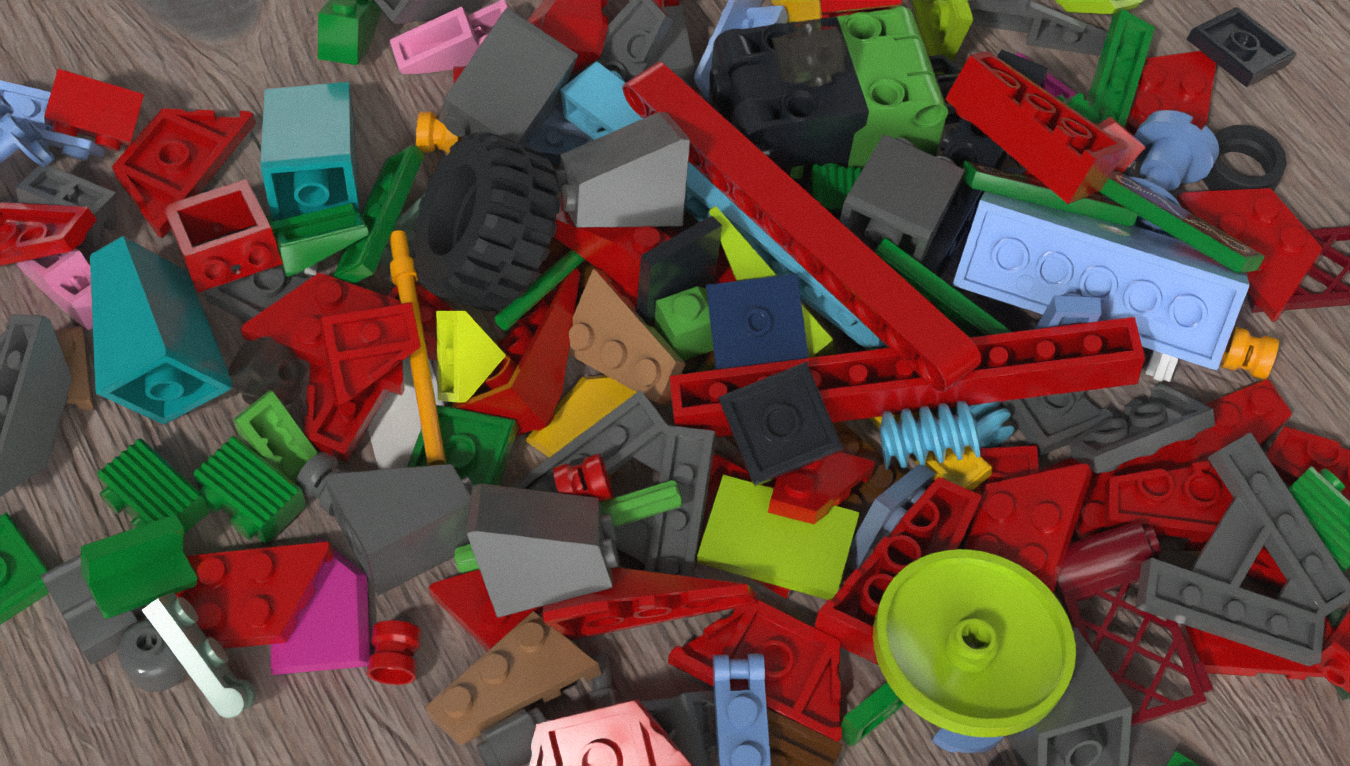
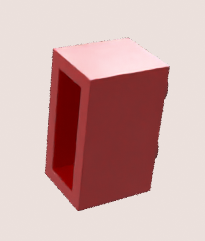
M58 69L45 112L44 122L52 126V132L73 137L82 134L95 138L94 143L104 149L120 151L121 146L128 148L131 145L144 94Z

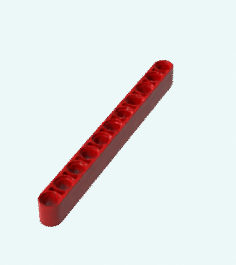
M659 61L622 86L626 101L642 119L657 112H667L690 139L688 162L935 390L946 392L981 364L982 359L978 348L963 331L665 64Z

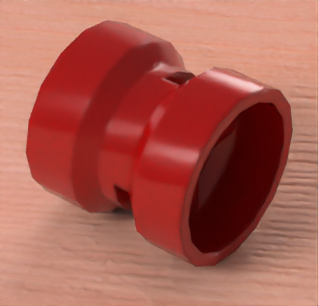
M599 453L585 457L582 464L572 466L566 463L553 467L558 493L598 498L599 502L613 499L609 476Z
M387 620L376 623L373 626L371 637L375 653L368 659L367 676L374 681L388 685H405L414 682L418 665L413 656L414 652L420 647L421 629L404 621Z

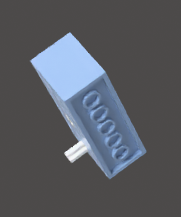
M985 191L979 202L952 285L1040 314H1044L1054 295L1061 296L1063 294L1075 293L1082 297H1100L1102 315L1098 321L1135 317L1142 347L1153 350L1145 374L1153 376V379L1159 381L1165 380L1170 382L1179 359L1217 371L1248 291L1249 281L1246 272L1237 274L1181 240L1131 225L1129 227Z

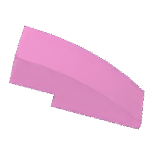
M505 0L498 1L470 15H467L461 6L390 39L399 71L402 74H421L453 70V66H467L506 8L510 9Z
M75 248L71 252L15 263L64 312L88 331L93 328L90 265L80 250Z

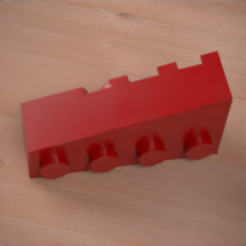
M989 51L969 56L945 98L946 101L956 108L955 112L961 118L976 125L1067 204L1101 191L1128 149L1125 144Z
M938 476L901 518V522L894 530L879 542L874 548L873 553L859 569L856 568L846 579L843 587L836 595L818 611L814 628L840 640V648L879 665L874 650L873 626L877 609L888 585L903 568L917 559L936 552L960 549L972 524L982 495Z

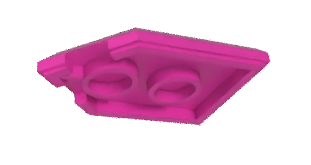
M317 536L311 543L325 541ZM335 549L332 561L330 563L324 562L313 582L316 590L307 606L299 612L297 617L298 623L287 643L271 644L272 675L366 667L368 665L370 657L368 577L366 573Z

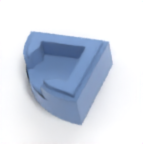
M941 728L934 735L932 742L952 753L956 751L962 753H984L1001 743L1004 736L973 737Z

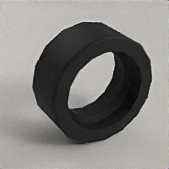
M1232 125L1218 131L1215 137L1219 145V156L1208 176L1202 179L1210 191L1271 188L1275 191L1287 164L1285 151L1278 140L1265 130L1251 125ZM1228 152H1237L1251 156L1261 164L1266 175L1258 178L1238 175L1224 165L1220 155Z

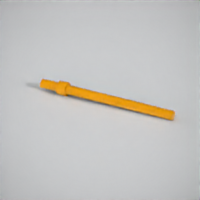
M397 230L392 232L389 237L393 261L390 263V272L393 284L398 287L401 304L412 302L421 345L409 358L427 465H446L415 282L418 280V272L414 269V259L410 257L407 234L404 231Z

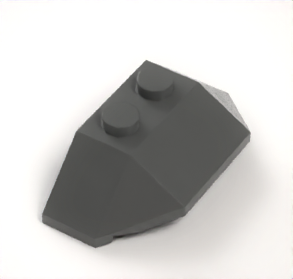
M12 314L6 323L7 330L0 335V497L47 466L50 453L54 447V439L62 411L67 403V394L72 376L52 323L45 316Z

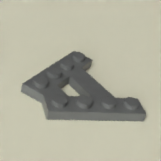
M640 390L511 487L558 493L553 467L566 463L572 466L582 464L585 457L599 453L605 464L608 476H610L634 458L660 473L659 484L670 480L676 481L682 495V506L654 515L653 517L616 527L619 540L615 543L616 548L646 565L645 571L695 577L716 434L715 431L667 425Z
M1250 432L1208 457L1232 494L1233 500L1190 571L1154 558L1142 562L1136 609L1310 667L1321 662L1325 616L1350 601V583ZM1263 545H1265L1287 579L1276 600L1239 588Z

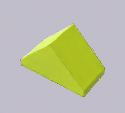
M436 311L438 401L467 402L504 359L506 354L466 311Z

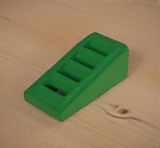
M358 212L274 233L286 277L303 271L369 235L367 225Z

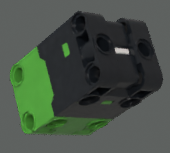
M895 7L881 11L857 12L851 15L726 30L718 35L713 44L708 99L710 105L803 189H806L812 166L816 164L821 167L822 165L833 163L845 168L852 166L854 169L858 167L863 169L883 134L892 138L906 139L913 143L917 149L936 156L944 125L960 123L962 120L955 112L956 108L953 106L947 107L946 104L949 102L945 100L962 68H959L943 54L928 56L913 12L907 7ZM935 72H943L945 74L936 76Z

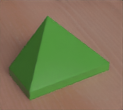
M269 390L233 419L240 440L294 483H296L297 476L303 466L313 456L318 454L273 391Z

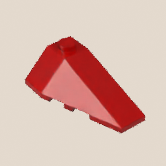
M543 0L527 21L578 54L572 73L601 57L608 30V18L602 14V8L607 4V0Z
M561 201L560 213L556 214L555 220L557 224L556 239L599 270H603L620 285L623 283L636 296H638L641 255L681 233L672 226L576 227L568 212L563 211Z
M577 268L517 321L520 324L518 327L508 333L504 339L496 341L495 344L506 354L504 359L467 402H454L451 408L516 420L519 427L516 436L532 430L540 431L550 424L555 416L554 409L563 393L570 346L569 330L573 326V315L575 313L580 272Z
M614 567L612 568L613 588L544 605L542 614L544 623L568 639L576 640L758 604L757 594L748 584Z

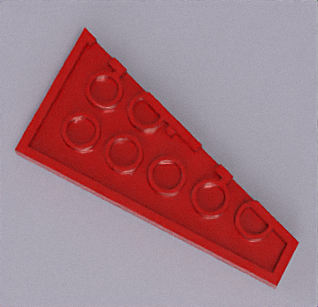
M1269 379L1204 404L1213 409L1215 426L1198 432L1194 438L1168 444L1159 448L1153 455L1139 456L1120 464L1117 469L1110 472L1095 473L1092 471V476L1071 537L1072 541L1075 542L1113 529L1104 527L1105 484L1109 477L1160 468L1166 471L1187 468L1192 463L1209 460V456L1250 432L1260 447H1262L1292 416V412ZM1069 458L1039 471L1045 472L1081 463L1073 458ZM1156 534L1158 542L1167 536Z

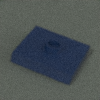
M797 274L706 285L716 370L808 358Z

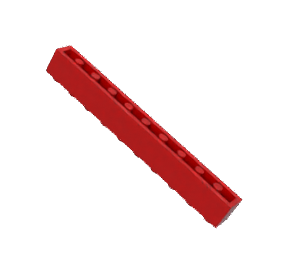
M1135 317L971 337L970 339L981 354L982 362L946 392L935 390L890 348L669 376L675 426L715 431L716 437H723L733 434L718 397L804 362L808 364L830 419L834 423L881 417L885 411H890L892 415L901 414L902 409L909 408L911 413L919 412L922 406H928L930 410H937L939 404L946 403L949 408L957 406L958 401L963 400L967 405H976L1138 384L1145 355Z

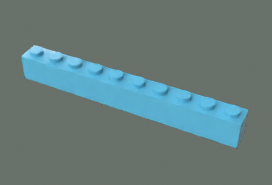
M597 61L560 89L563 116L593 140L642 119L630 107L624 97L622 86L626 82L616 71H609ZM688 162L684 210L697 220L702 221L710 217L709 210L716 206L777 276L798 275L800 298L802 301L867 351L888 348L880 338Z

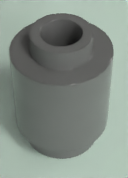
M537 707L528 712L521 709L480 731L483 742L476 745L483 764L485 766H524L530 763L532 757L531 745L536 724L546 721L541 711Z

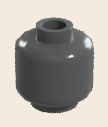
M149 619L134 624L124 633L119 642L118 658L127 678L137 688L148 692H162L174 687L183 679L186 673L185 668Z

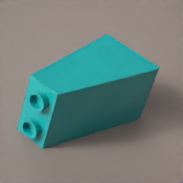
M349 82L265 89L261 172L272 222L352 203L355 211L360 213L354 111Z
M121 236L90 255L96 394L164 425L233 389L231 377L189 273L186 270L125 236Z

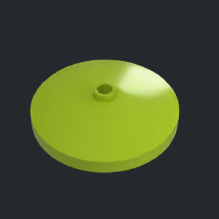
M957 549L936 552L917 559L903 568L893 578L882 596L875 615L873 626L874 650L881 672L889 686L904 704L930 723L954 733L973 737H1000L1015 734L1034 726L1056 707L1071 681L1075 668L1076 644L1074 633L1068 616L1058 599L1031 572L1008 559L994 554Z

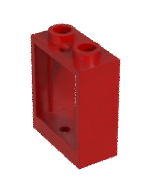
M247 179L163 206L174 240L197 293L283 264L272 228ZM253 225H254L253 228H250V229H247V230H244V231H241V232H238V233H235V234H232V235H229V236H226V237H223V238H220V239H217V240H214V241H211V242H208V243H205V244H202V245H199V246H196V247H192L193 245H196V244H199V243H202V242H205V241H208V240H211V239H214V238H217V237H220V236H223V235H226V234H229V233H232V232H235V231H238V230H241V229H244V228H247V227H250V226H253ZM234 265H241L239 270H231Z

